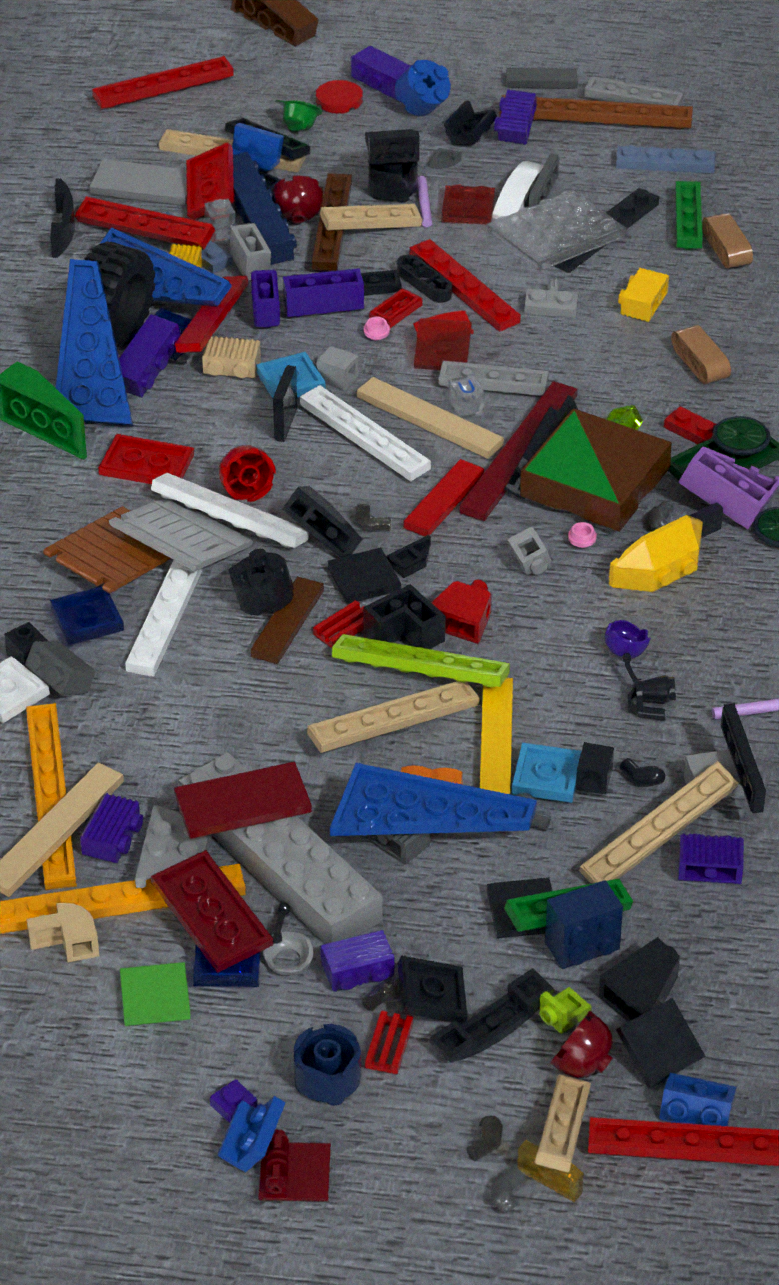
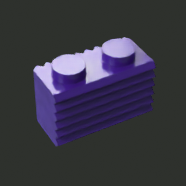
M507 89L506 97H501L499 110L502 111L501 116L496 117L494 131H498L499 141L527 144L537 106L536 93Z
M252 271L251 290L254 326L265 328L280 325V301L277 271Z
M104 794L80 837L82 854L118 863L121 855L128 853L133 833H138L142 827L143 815L140 814L139 802L137 800H127L125 797H116L113 794Z
M684 833L680 835L678 880L742 884L744 868V839L742 837L736 838L735 836L727 835L711 837L710 835H686Z
M383 930L320 945L321 964L332 991L336 992L338 989L349 990L357 985L367 984L369 981L381 982L395 975L394 953H392Z

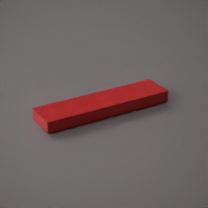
M460 459L404 520V529L424 537L430 536L476 485L484 474V468Z

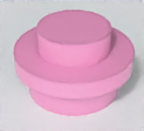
M381 317L369 318L364 325L365 336L372 340H381L390 333L387 321Z
M586 522L574 524L568 533L569 542L579 548L589 547L596 542L597 534L593 526Z

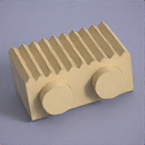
M211 337L205 346L202 356L203 374L256 378V364L261 362L260 341L258 339L256 341L253 339L249 341L243 338L239 340L232 337L229 339L227 337Z

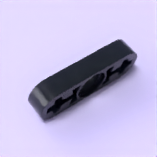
M402 255L397 259L399 276L429 299L437 303H444L452 298V283L414 255Z

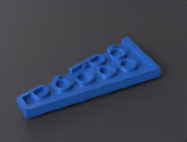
M111 228L100 242V244L107 241L141 250L149 256L155 271L153 301L218 307L232 287L228 280L114 228Z
M70 259L56 389L83 414L84 422L134 426L99 264L97 261Z
M355 763L331 823L330 836L529 831L536 812L537 800Z

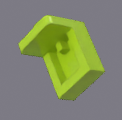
M567 987L554 997L547 991L540 995L539 1015L547 1025L553 1026L561 1034L582 1021L587 1013L591 1011V1005L570 987Z

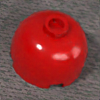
M240 445L231 449L223 457L219 465V478L222 486L236 500L247 499V502H254L263 498L273 486L272 481L274 474L276 475L273 460L262 449L252 445Z

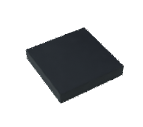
M291 365L285 367L273 397L274 439L280 442H285L297 411L296 366Z
M381 547L328 560V570L347 604L355 600L362 601L401 589V582Z
M550 877L487 884V895L497 939L545 934L546 926L518 932L504 908L508 899L553 891Z
M401 955L397 963L402 1013L448 1022L456 1020L459 1024H463L468 1018L463 967Z
M673 998L616 1029L648 1089L667 1079L670 1073L676 1074L706 1057Z

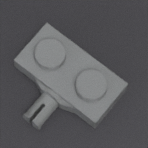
M553 279L549 281L548 290L527 289L524 314L576 317L579 292L558 291L560 283L557 279H555L554 286Z

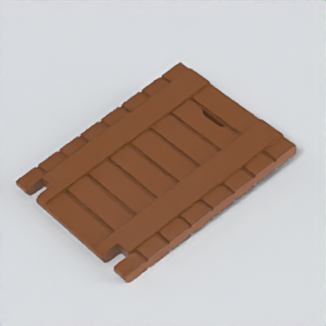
M123 506L43 550V554L49 558L57 554L56 562L92 584L99 586L104 583L102 589L109 594L171 559L109 524L110 519L115 517L121 519L122 514L130 512V510Z

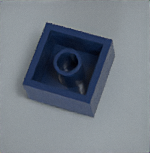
M606 880L547 899L545 943L561 969L580 965L585 961L620 950L623 905Z

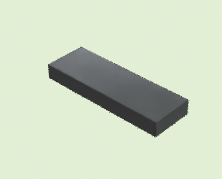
M506 67V88H577V68Z
M550 153L529 194V215H539L559 175V155Z

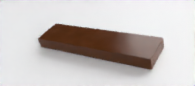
M297 576L293 582V599L287 606L274 612L252 646L251 657L274 664L280 662L324 592V583Z

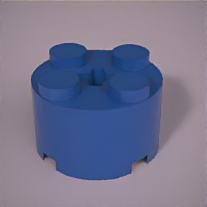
M417 60L400 76L395 84V95L398 101H402L406 106L404 109L407 112L416 116L428 115L448 98L451 86L447 68L429 60Z

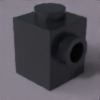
M30 622L4 634L7 656H12L24 666L35 641H48Z
M584 742L577 766V790L600 794L607 793L613 770L614 747Z

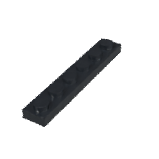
M639 187L549 255V264L567 273L572 272L659 205V196Z

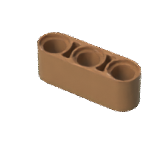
M730 213L703 218V233L725 268L752 263L753 251L751 245Z
M699 325L672 332L671 341L675 352L701 383L708 384L731 376V366L728 358Z

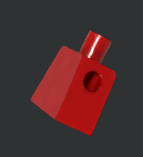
M474 580L471 585L459 581L452 582L431 603L446 616V634L479 644L491 614L492 594L488 591L487 584L482 580Z

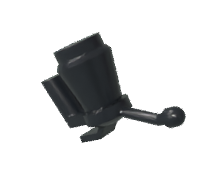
M624 653L622 659L633 681L632 690L628 694V712L632 713L631 700L636 697L638 717L665 721V709L643 706V700L664 703L676 700L675 678L663 675L644 681L637 679L630 666L631 655Z

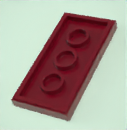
M295 761L174 787V796L189 839L312 812V804Z
M207 850L151 876V883L217 973L273 946L272 936Z

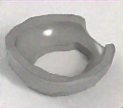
M281 932L282 942L273 944V946L263 950L264 958L268 966L282 976L300 974L310 966L314 957L310 939L297 932ZM283 952H294L301 959L300 963L293 968H279L274 965L273 961Z

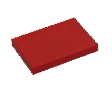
M229 142L186 160L187 216L191 220L234 203L233 147Z
M116 434L98 467L99 475L151 485L154 479L165 473L183 479L194 457V447Z

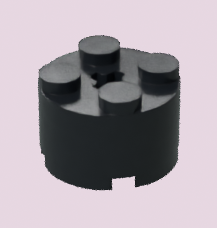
M368 160V186L371 197L374 199L396 200L399 203L409 201L410 196L418 188V161L370 165Z
M262 548L255 549L249 553L248 557L229 569L230 579L241 610L247 614L262 615L261 611L268 609L273 613L287 606L293 599L294 587L286 560L279 554L266 552Z

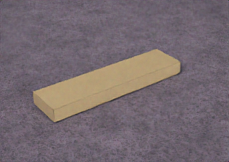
M415 204L321 207L320 216L327 230L420 227L423 220Z
M558 1075L535 1164L569 1173L591 1086L590 1082Z

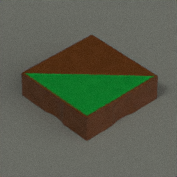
M573 408L521 470V496L555 509L572 512L585 520L620 532L637 511L641 500L655 488L670 469L672 442Z

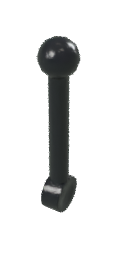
M284 902L278 906L279 916L274 932L270 933L273 938V944L282 942L281 929L285 915L290 912L289 904Z

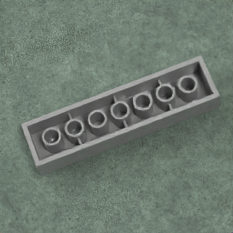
M227 752L179 779L178 784L183 786L248 772V770ZM288 817L211 835L281 903L289 904L290 912L324 944L359 936L383 921L382 894L299 817Z

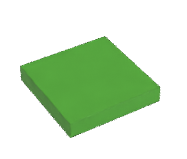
M185 962L120 968L125 1026L191 1019Z

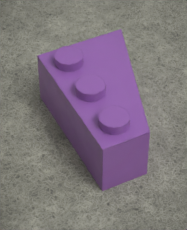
M702 446L690 461L678 483L710 505L717 502L723 507L724 514L732 518L736 523L749 529L777 491L779 477L775 476L772 479L759 474V469L751 466L750 469L734 464L735 459Z

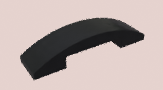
M56 178L54 193L56 213L63 214L62 222L51 223L50 241L52 258H58L66 250L75 230L73 197L69 187L61 178Z
M532 968L507 985L508 993L461 1025L456 1020L431 1036L429 1038L430 1043L450 1063L474 1056L501 1041L525 1023L540 1009V995L545 991L552 995L554 988Z

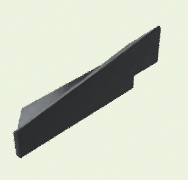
M567 396L559 410L551 406L548 408L504 490L522 500L525 499L521 496V470L573 408L578 410L572 396Z

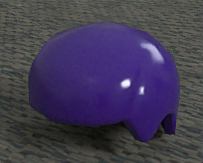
M616 620L609 623L605 631L606 645L613 654L621 658L624 653H629L631 659L640 656L646 650L651 640L646 629L640 630L636 625L626 620Z

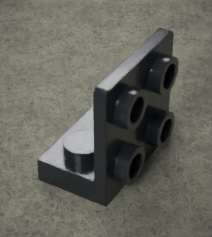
M404 129L365 132L370 165L419 161L420 136L418 130Z

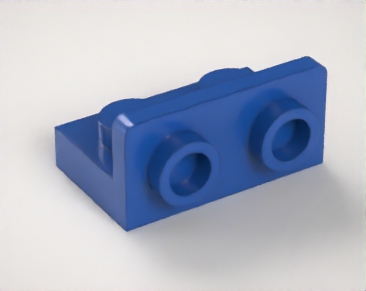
M238 123L235 125L233 155L248 152L252 161H257L259 170H272L280 163L284 136Z
M670 1073L663 1092L660 1119L672 1123L728 1126L737 1087Z
M273 1096L265 1105L260 1103L254 1108L248 1103L241 1101L235 1109L218 1151V1156L246 1173L265 1156L286 1102Z

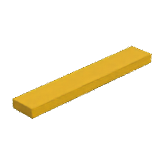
M506 678L501 687L483 686L480 788L510 794L513 678Z

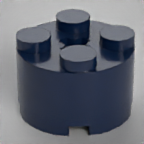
M323 1024V1028L313 1030V1027L302 1032L294 1044V1078L296 1089L315 1101L327 1102L332 1106L342 1104L345 1098L356 1091L361 1082V1047L357 1042V1037L351 1030L336 1024Z

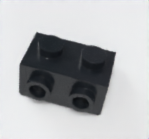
M464 101L444 123L446 134L449 136L452 145L475 144L480 140L481 135L491 128V124L495 121L497 115L494 109L474 112L471 102Z

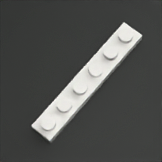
M319 385L300 396V405L409 481L416 479L431 469V461L322 386Z
M165 473L152 481L151 490L161 494L163 498L177 500L184 503L187 508L199 509L208 513L212 518L231 522L236 528L251 530L261 538H270L278 541L283 547L296 548L308 540L309 531L301 526L172 474Z
M173 560L125 663L126 672L155 676L203 568L194 571Z

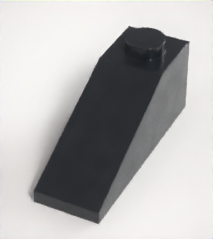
M310 486L297 487L282 508V510L339 557L352 555L363 540L334 506Z

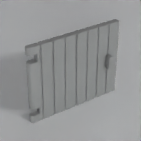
M165 498L121 515V519L115 517L109 520V524L112 527L120 529L121 532L129 536L131 535L132 538L141 541L145 545L152 547L194 571L247 549L253 543V540L243 535L241 536L240 533L211 518L209 519V517L198 513L194 509L187 508L183 503Z

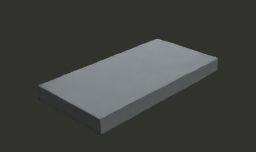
M103 159L90 185V194L186 206L187 173L186 169Z

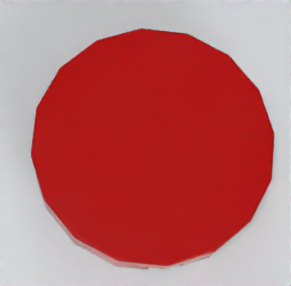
M329 81L320 85L316 90V104L321 105V109L326 112L344 114L349 112L351 108L356 110L363 103V90L359 85L350 81Z

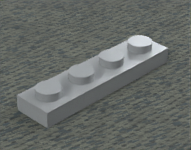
M591 76L585 88V97L593 98L597 101L681 106L683 102V93L593 76Z
M443 361L439 375V385L455 388L460 387L457 383L460 382L463 388L472 389L468 382L470 380L476 390L542 396L547 388L548 371Z

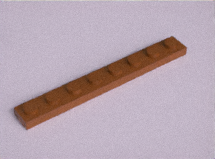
M536 97L537 106L533 120L550 119L555 121H578L581 123L599 122L603 124L664 126L683 129L691 128L693 107Z

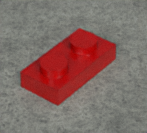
M681 406L664 419L665 429L696 444L712 438V432L716 426V423Z

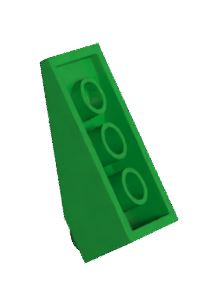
M16 361L0 374V420L83 460L86 459L87 449L83 414L37 370Z

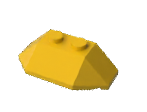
M685 515L640 537L624 551L619 559L615 558L610 563L609 585L613 588L654 592L696 571L703 522Z

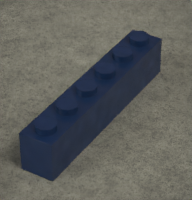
M248 152L233 155L234 204L244 224L255 223L271 251L270 265L293 260L294 248H297L295 236L293 233H289L286 218L282 219L279 204H274L273 193L271 189H267L264 175H259L257 161H252Z

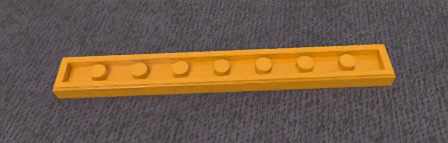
M56 703L26 706L38 822L66 795ZM71 836L42 864L45 890L77 886Z

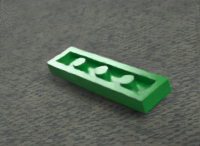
M676 181V248L702 249L701 182Z
M620 879L608 880L607 883L623 905V911L630 910L633 900ZM592 884L508 899L504 909L518 932L545 927L547 899Z

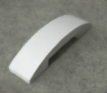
M524 161L514 169L499 195L492 218L516 224L524 211L525 201L544 167L543 164Z

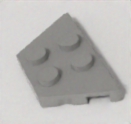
M153 805L135 876L136 888L146 887V880L151 879L152 875L202 851L207 850L208 852L212 834L189 839L181 813L159 805Z

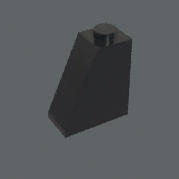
M656 937L600 975L599 998L627 1022H630L666 1001L678 978L680 955L672 946L666 945Z

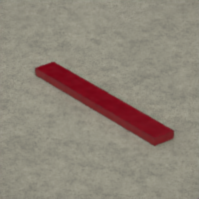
M555 381L551 383L461 503V514L482 521L488 518L507 492L504 489L548 408L551 406L559 410L568 395L572 396L575 400L578 388Z

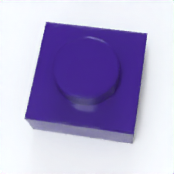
M236 1079L210 1096V1105L229 1123L237 1105L241 1101L248 1103L254 1108L258 1106L257 1098Z

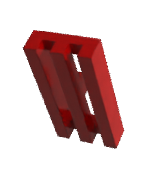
M402 288L369 312V318H384L389 327L392 328L420 308L423 298Z
M355 600L314 626L313 635L331 648L342 634L356 635L363 630V607L360 608V603Z
M381 1010L365 1059V1068L398 1074L412 1030L413 1016L407 1015L406 1019H402L400 1014L394 1013L393 1017L388 1016L387 1011ZM389 1025L379 1062H375L385 1027ZM397 1028H403L392 1065L386 1064Z

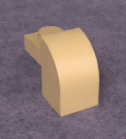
M56 903L57 913L26 919L31 950L63 944L67 963L99 957L98 937L94 920L91 914L83 907L72 903Z

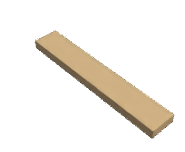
M167 129L159 141V150L197 156L227 142L232 146L233 140ZM281 155L280 163L274 169L299 172L305 161V156L290 159Z
M372 377L357 390V398L487 459L504 445V437L377 378Z
M456 681L308 725L307 734L320 753L478 706L480 698L468 682Z
M719 761L715 762L582 864L579 871L591 884L621 878L736 789L739 782Z
M98 762L0 860V893L10 897L96 810L104 794L108 793L111 795L124 782L123 774Z

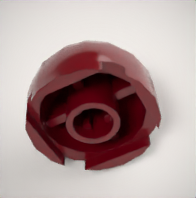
M292 176V180L285 182L284 178L274 186V204H279L281 215L286 220L294 223H303L314 218L321 210L323 188L319 187V182L316 179L308 176Z
M589 1011L550 1064L569 1077L579 1079L590 1076L595 1070L602 1074L613 1059L608 1054L613 1045L612 1034L608 1026L598 1016Z

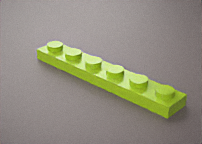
M342 634L332 646V657L343 659L345 662L367 663L373 667H390L401 672L423 673L429 677L452 678L457 682L469 681L480 683L485 687H501L510 672V663L345 634Z

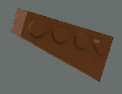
M232 0L231 11L243 13L245 19L259 22L261 28L273 30L275 36L295 47L316 35L319 19L298 0Z

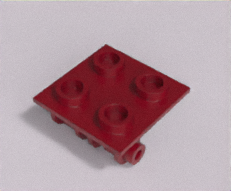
M275 1130L266 1154L261 1159L258 1199L328 1201L331 1143L289 1142L285 1131Z

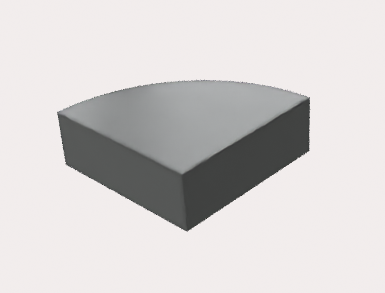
M438 148L430 160V168L443 169L456 165L461 161V152Z

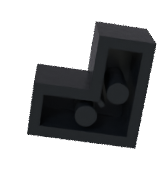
M409 584L363 607V633L369 639L391 643L405 637L414 647L431 649L445 642L446 616L415 587Z

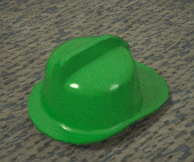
M275 100L276 103L283 106V121L287 124L290 131L296 132L312 128L317 116L322 115L323 112L319 107L307 102Z

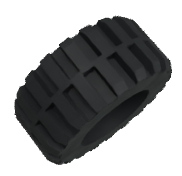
M107 241L95 246L92 252L88 253L84 259L97 261L99 264L116 347L118 348L130 343L144 324L145 318L148 317L149 307L153 301V291L155 290V271L153 270V262L145 252Z

